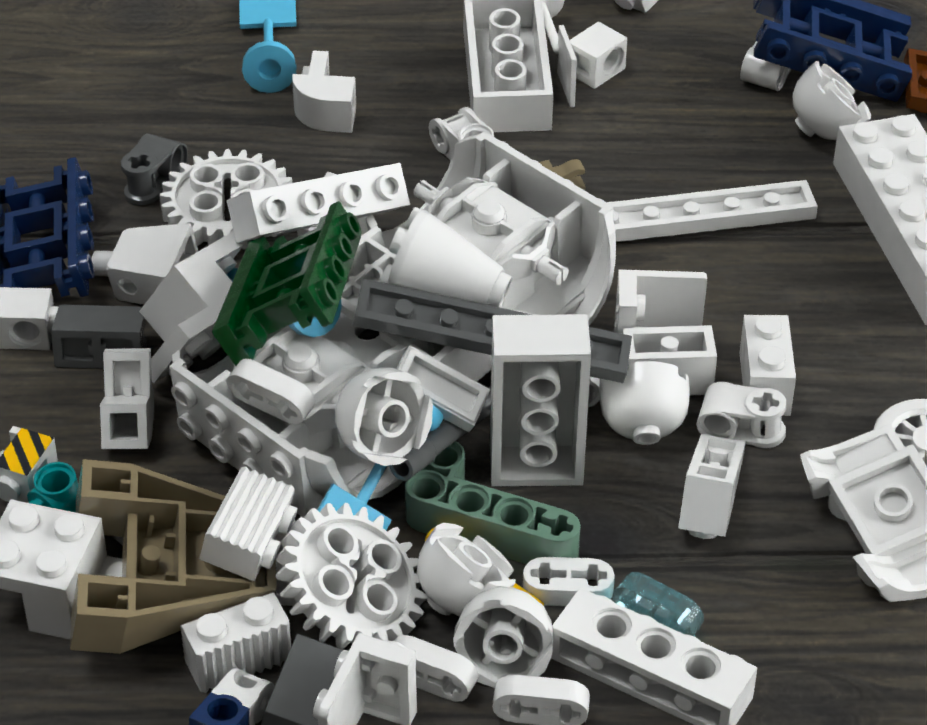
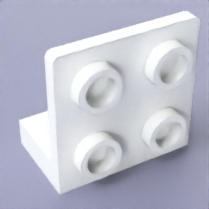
M619 270L614 332L622 334L623 328L702 326L707 274L704 272Z

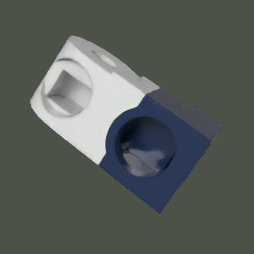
M233 668L190 715L189 725H255L263 719L265 709L274 690V684L241 669Z

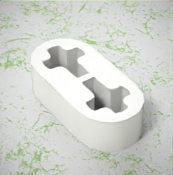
M242 359L227 377L228 388L240 400L290 424L299 425L315 406V397L304 384L251 359Z
M539 557L529 561L523 571V588L541 600L544 606H567L580 587L596 595H602L611 599L614 591L615 575L612 567L599 559ZM540 578H548L549 584H540ZM587 580H597V586L588 585Z
M400 635L394 640L406 648L416 650V688L455 702L467 699L479 677L477 668L470 660L458 653L413 636Z
M507 675L496 682L492 707L498 717L514 723L581 725L588 717L590 693L583 684L573 680Z

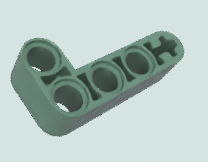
M457 441L439 453L433 462L406 481V520L411 528L427 534L432 528L442 523L456 524L464 528L459 534L460 536L472 542L479 535L500 551L505 558L528 564L529 561L539 557L579 558L581 525L579 519L573 513L465 480V452L462 445Z

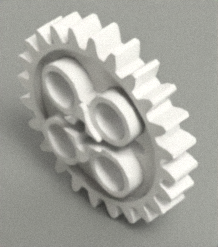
M226 149L221 157H217L213 151H209V159L206 160L195 155L193 156L194 165L191 166L181 162L179 164L180 173L170 171V181L162 183L163 193H160L163 221L168 222V225L191 224L197 246L204 241L210 245L234 231L231 220L225 221L224 180L231 178V198L254 190L291 184L292 178L286 177V169L284 167L276 169V161L274 159L263 163L261 153L256 154L252 158H247L246 150H242L238 156H232L231 151ZM244 241V242H243V243H244V246L242 247L243 249H246V248H247V246H248V241Z
M327 503L320 512L312 508L304 518L300 517L289 529L290 532L281 540L283 550L276 556V561L284 565L276 574V579L289 583L280 595L283 598H294L296 604L290 610L291 615L304 613L307 617L303 626L305 631L316 625L321 629L319 634L320 642H325L330 636L336 637V646L342 650L350 642L353 644L358 633L383 641H394L400 635H408L416 627L415 622L423 615L424 611L419 606L428 597L427 594L419 590L421 584L418 575L414 573L418 566V558H408L406 554L412 547V543H398L396 540L400 530L398 527L392 528L388 532L383 529L384 516L380 515L373 522L368 520L366 507H362L356 515H353L348 503H344L337 512L331 503Z

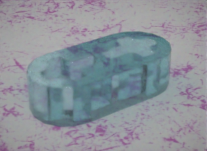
M629 573L613 592V599L616 604L638 614L650 616L658 623L683 634L694 636L703 625L704 614L693 600L642 573Z

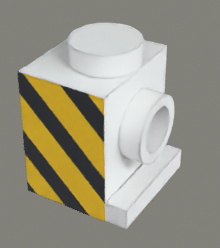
M13 426L9 431L11 443L6 450L0 452V498L7 502L11 499L29 503L27 494L35 487L34 476L36 472L46 464L58 462L55 439L44 434Z

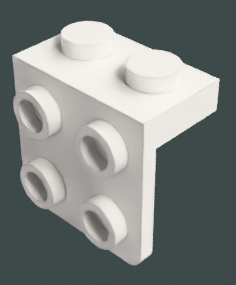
M358 633L350 650H343L340 653L334 669V680L329 690L323 688L317 696L313 717L318 719V725H357L363 713L401 725H411L417 713L416 650L406 648L395 641H383Z

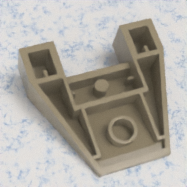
M83 459L76 494V513L102 518L104 535L123 537L122 577L78 574L71 611L70 650L121 654L182 631L180 625L196 620L205 614L215 613L244 603L253 597H260L272 592L276 594V558L270 569L261 567L255 581L200 560L205 534L226 496L131 463Z

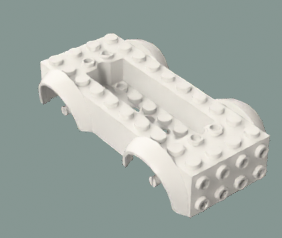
M485 131L481 134L463 138L454 146L449 168L439 186L435 188L425 180H422L421 184L418 183L416 185L414 196L425 201V204L420 209L434 215L503 267L505 274L513 277L510 289L501 308L532 315L588 314V323L590 325L604 305L613 280L616 260V235L613 222L614 208L604 200L594 197L570 180L562 178L542 166L538 161L530 159L510 147L506 142L496 139ZM373 214L366 218L368 231L361 236L341 296L342 308L340 318L332 330L322 336L308 337L297 334L289 326H286L269 334L264 346L256 351L254 361L301 382L314 395L316 400L315 406L299 425L287 423L236 397L228 388L226 382L227 377L236 367L228 355L210 368L192 373L187 370L186 362L181 359L180 349L172 354L173 364L169 366L173 384L171 392L176 401L178 412L177 424L182 433L190 440L197 439L210 449L217 460L222 463L228 462L237 470L247 466L250 471L256 470L259 475L265 474L267 478L274 477L277 482L283 481L285 485L292 484L295 491L291 506L298 508L297 513L303 518L312 508L316 510L319 508L331 484L337 485L357 498L375 465V462L357 456L341 440L335 422L337 400L341 390L352 378L372 368L385 367L396 369L409 345L476 382L491 370L492 355L380 331V335L371 340H363L357 337L366 330V328L353 326L362 280L364 278L380 282L387 265H393L396 254L390 252V246L398 228H405L407 221L394 229L382 232L378 228ZM389 466L386 467L369 499L382 497L403 482L392 474Z

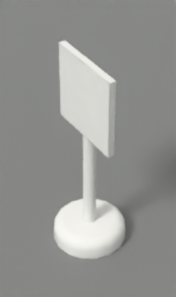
M541 0L545 30L553 51L558 54L557 73L569 106L575 107L577 59L564 25H559V33L557 34L552 18L563 8L565 0Z

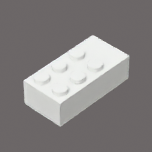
M464 0L463 31L471 109L493 132L552 130L553 87L542 1Z
M588 314L492 315L491 486L583 485L591 366Z

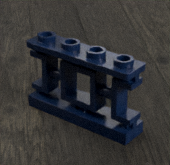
M753 0V9L756 10V13L774 18V22L764 19L756 34L755 41H757L753 54L755 58L802 73L815 61H819L820 67L824 63L830 66L854 89L894 102L899 100L912 78L910 65L892 60V56L900 57L908 43V36L906 34L911 27V16L861 0ZM819 33L843 40L845 44L820 37Z
M76 157L67 159L66 171H64L62 165L54 167L53 181L19 188L14 176L6 178L5 185H0V287L38 288L56 284L61 297L70 295V288L76 287L80 297L89 296V279L95 277L93 262L88 252L89 250H94L93 235L88 225L89 222L94 221L92 206L88 195L93 194V185L88 170L81 171ZM63 203H67V211ZM8 204L12 212H8ZM54 228L53 236L21 243V235ZM65 258H68V269L63 260ZM7 260H8V262H9V264H10V267H11V268H8V269H7Z

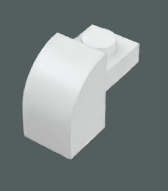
M313 51L310 66H304L302 74H292L295 115L303 124L316 130L352 133L356 113L355 77L329 76L328 51Z
M151 348L105 349L103 352L105 397L100 403L101 449H148L152 439L154 421Z

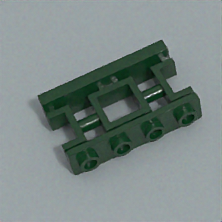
M339 201L330 205L327 215L320 218L316 229L287 242L285 237L281 236L275 239L271 247L263 235L248 243L212 330L213 335L235 366L242 359L253 360L256 351L264 346L269 334L297 321L303 329L311 325L313 317L317 318L322 327L333 323L362 234L357 218L351 212L347 213Z

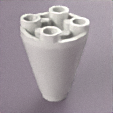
M415 207L408 218L406 227H399L394 235L390 252L396 254L393 265L388 264L385 268L380 282L501 308L510 289L513 277L505 274L503 267L434 215Z

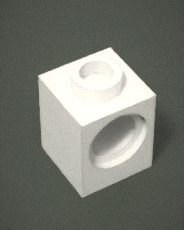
M598 21L570 39L577 59L576 78L590 87L597 88L625 69L627 37Z
M0 287V349L50 350L52 343L51 329L59 306H54L51 288Z

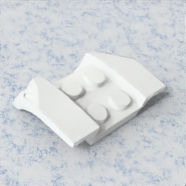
M888 424L842 443L823 449L809 450L800 454L813 499L832 495L866 553L853 556V559L856 561L857 575L868 586L875 587L879 591L880 596L889 602L927 598V466L915 446L905 447L892 425Z

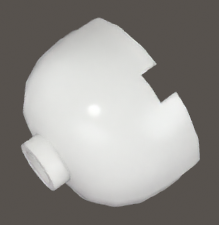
M815 61L802 74L796 83L792 95L793 107L798 114L795 122L810 137L816 133L824 139L837 140L839 126L868 122L871 119V113L864 101L857 106L852 96L856 92L854 88L830 66L824 63L820 67L819 61Z
M656 361L628 363V372L624 383L600 379L599 391L602 415L615 432L626 438L633 439L637 444L650 445L659 442L661 438L675 431L683 423L687 415L690 396L689 377L686 373L684 377L679 376L678 367L672 364Z
M385 367L368 369L352 378L341 390L335 408V422L341 440L357 456L382 466L397 465L406 461L407 459L403 458V456L407 455L412 448L420 449L426 441L432 425L433 404L430 396L424 394L423 388L420 385L423 383L418 377L409 373Z
M450 523L437 525L425 541L419 553L417 575L423 591L428 596L427 602L434 610L443 615H450L452 613L460 616L465 605L477 594L496 587H513L516 579L509 580L514 570L500 551L479 535L472 542L460 536L459 534L464 528Z
M496 587L477 594L465 605L455 627L454 647L458 654L466 657L477 668L479 673L477 682L495 688L496 682L500 678L507 675L539 677L545 672L552 657V621L544 606L529 593L514 587Z

